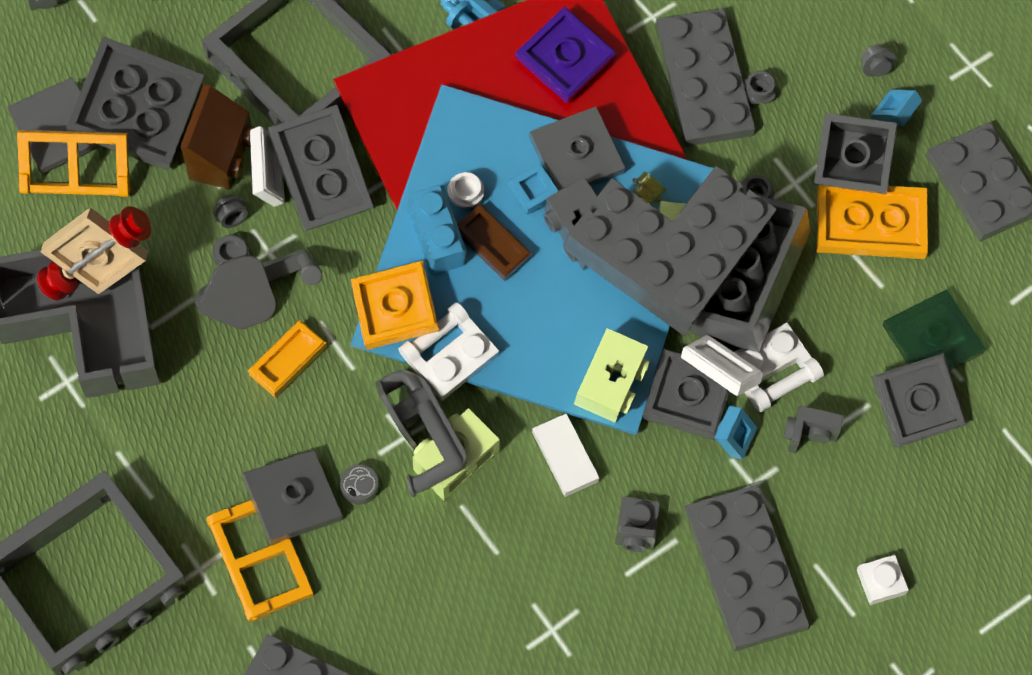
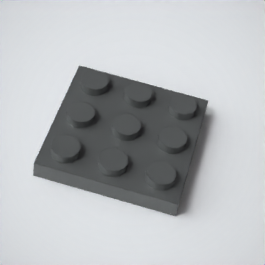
M103 36L67 124L66 131L128 133V156L168 171L204 74ZM95 143L116 151V144Z

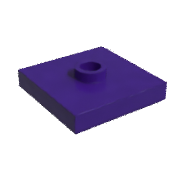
M565 6L517 50L515 58L566 104L616 56V52Z

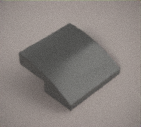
M71 77L7 108L18 130L66 131L67 124L80 95V90ZM30 141L31 156L41 174L68 162V144L66 142ZM78 143L79 156L101 147V145Z

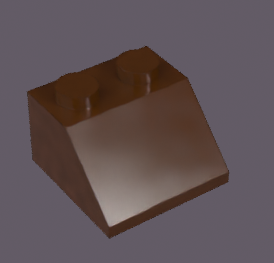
M207 84L203 85L181 143V149L189 180L230 190L234 178H240L244 167V158L242 156L245 147H251L250 130L255 127L251 125L250 115L246 109Z

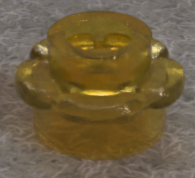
M644 171L638 179L635 177L632 179L633 183L637 185L632 191L648 204L652 200L657 203L661 201L660 197L666 189L652 175Z

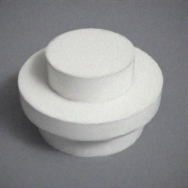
M467 172L460 173L450 180L447 190L448 197L457 207L464 209L473 208L483 199L484 185L476 175Z

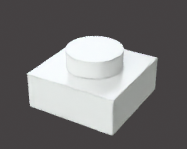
M895 555L861 564L857 568L870 605L906 595L908 592V587Z

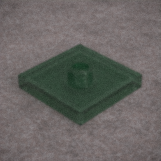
M947 289L884 320L882 325L907 364L944 353L949 371L984 354L986 350Z

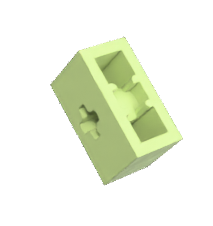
M607 328L578 390L574 405L612 422H616L620 412L627 414L636 393L630 391L634 379L642 381L650 363L649 360L644 358L648 346ZM613 371L620 374L616 383L609 380Z

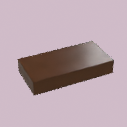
M481 204L457 224L462 240L504 281L511 277L532 256V253Z

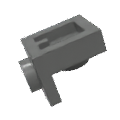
M799 405L795 418L788 416L783 438L790 440L788 452L796 453L801 434L808 435L807 437L815 442L827 443L830 440L836 442L842 428L844 415Z
M622 496L615 544L623 545L625 550L631 552H644L646 549L653 550L660 502Z

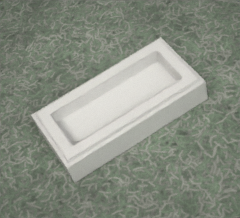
M259 126L250 130L253 194L275 207L283 204L285 200L283 171L269 132Z
M705 335L683 347L682 359L736 396L761 383L763 377L761 370L709 335Z
M567 414L532 428V434L564 497L599 482V476Z

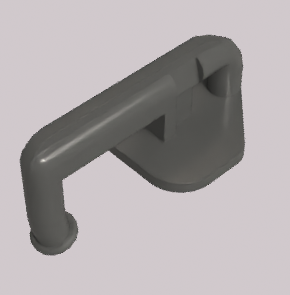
M306 249L294 251L263 264L252 255H241L217 265L208 284L196 293L195 304L199 312L205 316L237 329H246L266 321L274 313L276 304L269 281L301 270L300 274L303 282L315 285L321 281L323 274L310 251Z
M397 370L375 382L385 407L411 448L415 450L418 444L409 427L423 420L444 458L442 462L416 476L407 475V485L412 497H416L417 493L439 484L466 466L468 461L467 453L428 383L423 378L407 370ZM404 385L410 397L395 405L389 393Z

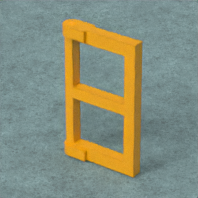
M18 130L20 194L45 193L129 197L131 189L128 133ZM30 141L66 142L68 144L69 184L32 182ZM78 143L116 144L117 185L80 184Z
M251 500L232 508L221 510L206 518L244 607L248 622L256 621L273 612L313 597V591L290 538L235 560L221 526L256 513ZM285 553L299 587L254 605L240 571Z

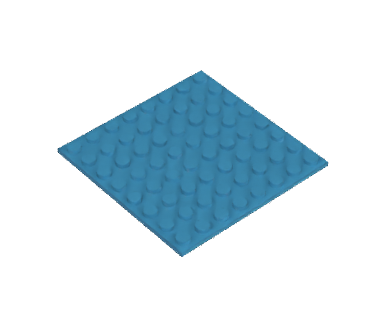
M441 84L376 273L423 260L437 322L447 315V309L457 302L465 309L470 319L499 350V356L466 381L467 383L637 435L670 325L592 269L587 268L583 271L577 261L573 263L563 249L564 241L558 231L553 233L544 220L545 205L527 215L508 187V181L538 163L542 165L529 138L530 131L558 120ZM611 137L626 168L623 174L613 177V179L656 210L659 209L661 201L687 204L713 170V168ZM467 172L476 175L484 185V196L479 204L483 205L532 253L531 258L504 281L463 241L466 248L465 265L439 274H430L427 261L424 260L425 254L422 253L420 241L417 240L418 234L415 233L413 221L410 220L411 215L408 214L410 194L436 185H443L456 223L458 224L477 206L468 209L455 206L448 197V184L455 175ZM610 179L591 186L597 196ZM358 321L351 341V347L408 364L398 348L407 341L413 342L416 338L367 350L364 345L360 322ZM456 325L421 353V357L425 362L429 361L459 337L463 331ZM607 328L647 345L648 349L644 358L650 361L642 381L634 379L630 391L636 393L628 413L620 412L616 422H612L574 405L578 390ZM613 371L609 380L616 383L620 374Z

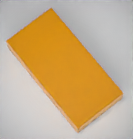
M299 320L248 370L249 376L272 396L277 398L327 348V343Z

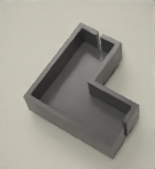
M717 166L713 168L674 221L611 178L593 201L590 210H586L568 233L563 249L685 336L766 228L777 209L750 189L746 194L740 192L743 185Z
M41 250L0 257V341L2 344L72 332L78 380L86 398L120 392L119 385L125 384L127 390L160 384L141 265L100 294H97L79 281L78 288L74 292L68 293L63 300L56 301L44 295L38 285V272L42 268L48 267L52 261L42 254Z

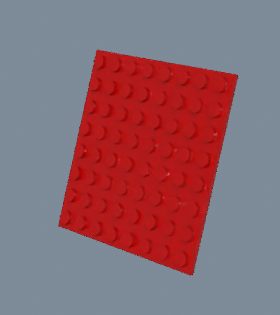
M525 0L333 79L396 211L402 199L441 84L555 120L564 119L596 106L610 137L687 160L603 0ZM564 6L616 52L615 58L567 104L515 58L516 51Z

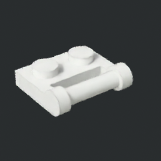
M457 302L447 309L448 314L438 321L439 332L419 336L413 342L407 341L398 348L406 362L428 383L430 389L441 401L499 356V350ZM456 325L463 331L459 337L429 361L425 362L421 357V353Z
M788 323L767 333L759 353L744 348L734 352L763 372L761 382L795 363L801 368L764 390L757 385L744 392L755 409L760 413L770 408L771 402L806 382L811 381L814 383L824 377L820 364L810 356Z

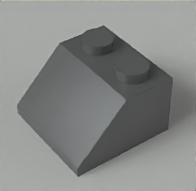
M825 113L814 185L886 195L897 123Z

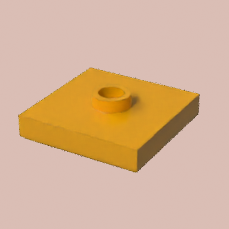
M423 260L351 279L363 341L367 350L439 332Z

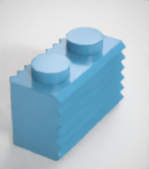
M436 185L411 193L409 196L408 214L411 215L410 220L413 221L415 233L418 234L417 240L420 241L422 253L425 254L424 260L427 261L429 273L435 275L465 265L466 248L443 185Z

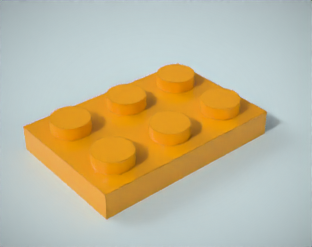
M818 185L816 252L925 259L928 254L927 188L888 186L887 194L884 195Z

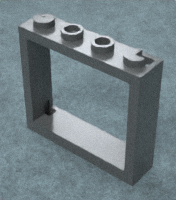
M253 0L201 40L205 58L274 125L335 105L338 106L340 113L347 109L335 87L298 116L228 48L289 0ZM308 0L369 58L361 67L392 55L391 50L382 40L376 41L369 34L367 27L359 18L355 17L353 19L345 11L340 0Z
M106 471L91 479L0 542V598L55 675H68L75 669L79 672L85 666V660L98 651L99 653H104L114 647L119 641L118 637L130 628L135 630L145 625L151 619V613L163 605L167 607L176 603L175 598L184 593V590L188 588L184 575ZM111 500L166 575L55 653L1 576Z

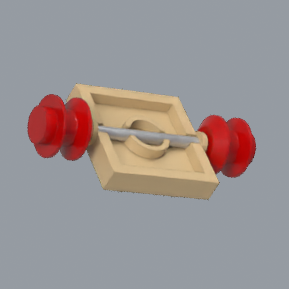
M127 206L122 209L120 214L114 215L108 221L90 207L44 241L41 253L52 261L48 267L42 268L37 275L38 285L42 293L52 300L60 301L66 298L68 293L74 292L78 288L79 281H81L97 294H100L144 263L148 250L139 243L148 239L151 235V224L146 213L136 207Z

